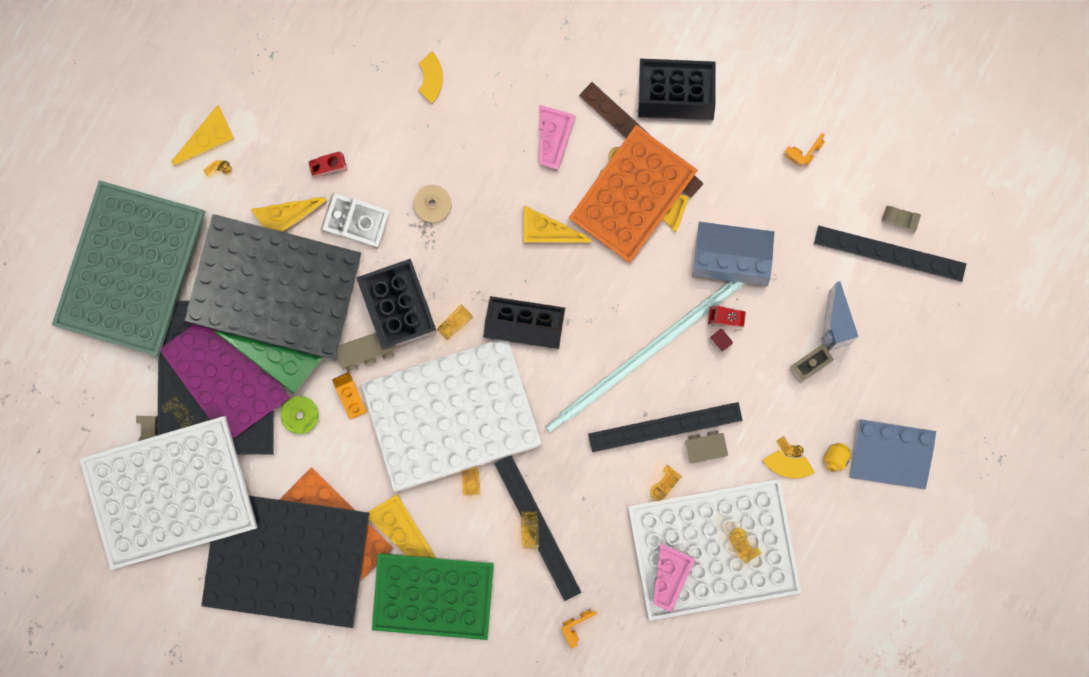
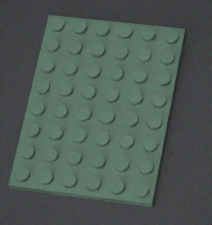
M99 180L52 326L159 357L206 211Z

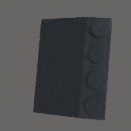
M640 58L638 117L714 120L716 106V61Z
M411 258L356 277L382 350L436 334L437 329Z

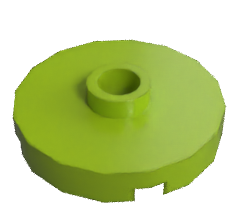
M295 396L284 403L281 408L280 417L282 424L288 431L294 434H305L315 428L319 419V412L311 399L304 396ZM302 412L303 418L298 419L297 413Z

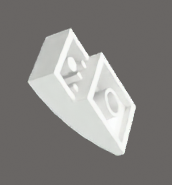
M333 193L331 194L320 230L352 241L378 247L389 211Z

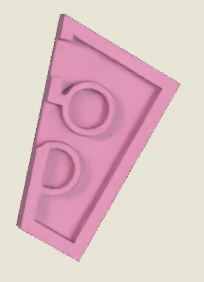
M539 105V164L559 170L576 116Z
M660 543L653 604L672 613L696 559Z

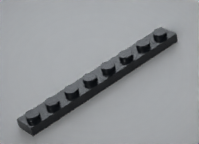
M818 225L813 245L961 283L963 282L967 265L964 262Z
M739 402L588 433L593 453L743 421Z
M512 455L494 463L564 601L582 593Z

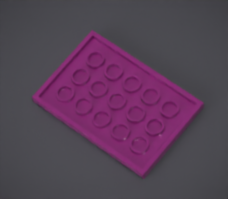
M191 326L161 348L163 356L208 418L213 420L226 416L232 439L290 399L276 380L212 330Z

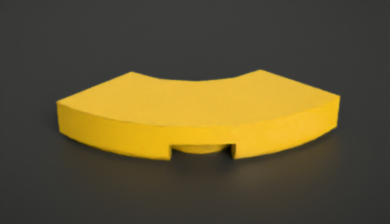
M431 51L419 63L424 79L418 91L433 104L442 89L443 72L437 56Z
M777 450L762 459L771 471L783 477L797 479L815 473L805 456L799 459H792L784 456Z

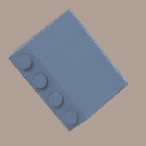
M699 221L692 276L768 286L771 279L775 231Z
M841 281L836 282L828 294L823 337H821L822 343L828 348V351L850 345L859 337Z
M858 420L849 478L926 490L937 431Z

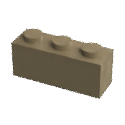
M373 333L339 345L337 356L342 370L346 369L349 372L357 369L359 364L365 363L366 366L375 363V359L383 357V359L391 358L397 352V349L394 346L382 350L377 334Z

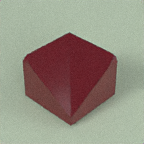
M719 329L709 338L714 341L721 351L726 350L733 344V341L723 329Z

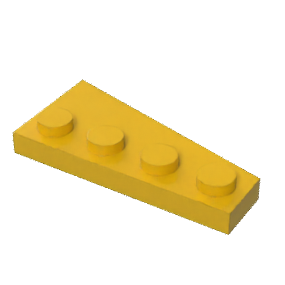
M398 494L368 511L370 512V520L405 555L436 557Z

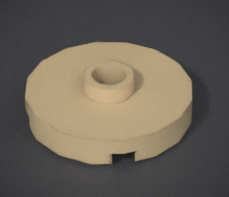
M428 185L420 189L415 195L413 202L414 210L417 216L424 222L438 223L444 220L450 213L451 198L442 187ZM432 200L436 202L434 207L429 206V202Z

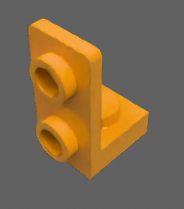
M821 133L805 157L802 155L803 152L795 146L793 148L788 146L783 155L800 168L804 164L808 166L814 158L811 154L815 149L819 151L825 143L823 140L825 134Z
M350 372L332 379L349 419L365 414L367 410Z
M589 609L580 614V619L574 621L571 618L563 622L564 627L561 630L571 649L578 646L577 641H579L575 630L571 631L570 627L596 615V611L591 612Z

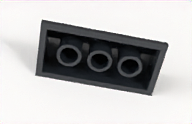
M490 296L483 338L559 349L565 307Z

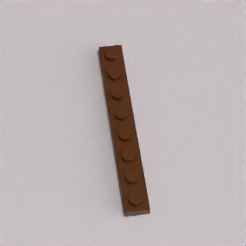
M593 82L579 95L585 103L625 139L636 125L647 132ZM694 175L683 192L692 198L704 183Z

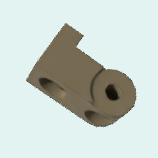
M886 206L882 222L915 233L921 214Z
M136 415V423H141V436L138 441L157 436V416Z

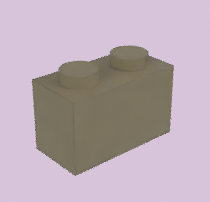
M822 344L791 365L790 369L799 382L802 383L830 364L834 358L825 345Z
M718 430L707 432L708 436L700 437V434L688 436L689 440L685 441L689 464L728 456L724 433H719Z

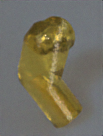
M215 160L204 168L203 171L210 177L216 171L229 174L232 171V167L226 160Z
M785 436L776 440L785 456L797 458L804 453V448L801 445H790Z

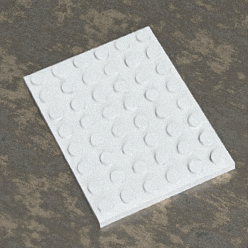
M496 340L361 383L394 492L542 446L509 341Z
M226 416L79 459L111 570L258 528Z
M780 479L628 506L649 621L801 593ZM660 543L696 559L672 613L653 604Z

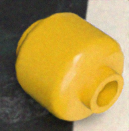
M842 443L830 445L823 457L826 468L831 472L845 470L851 459L850 449Z

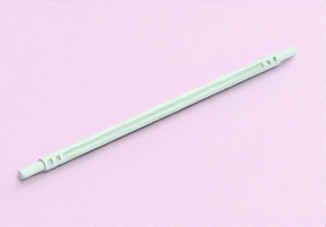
M729 281L561 411L557 418L545 426L546 429L551 432L564 421H569L708 313L710 307L717 306L745 283Z

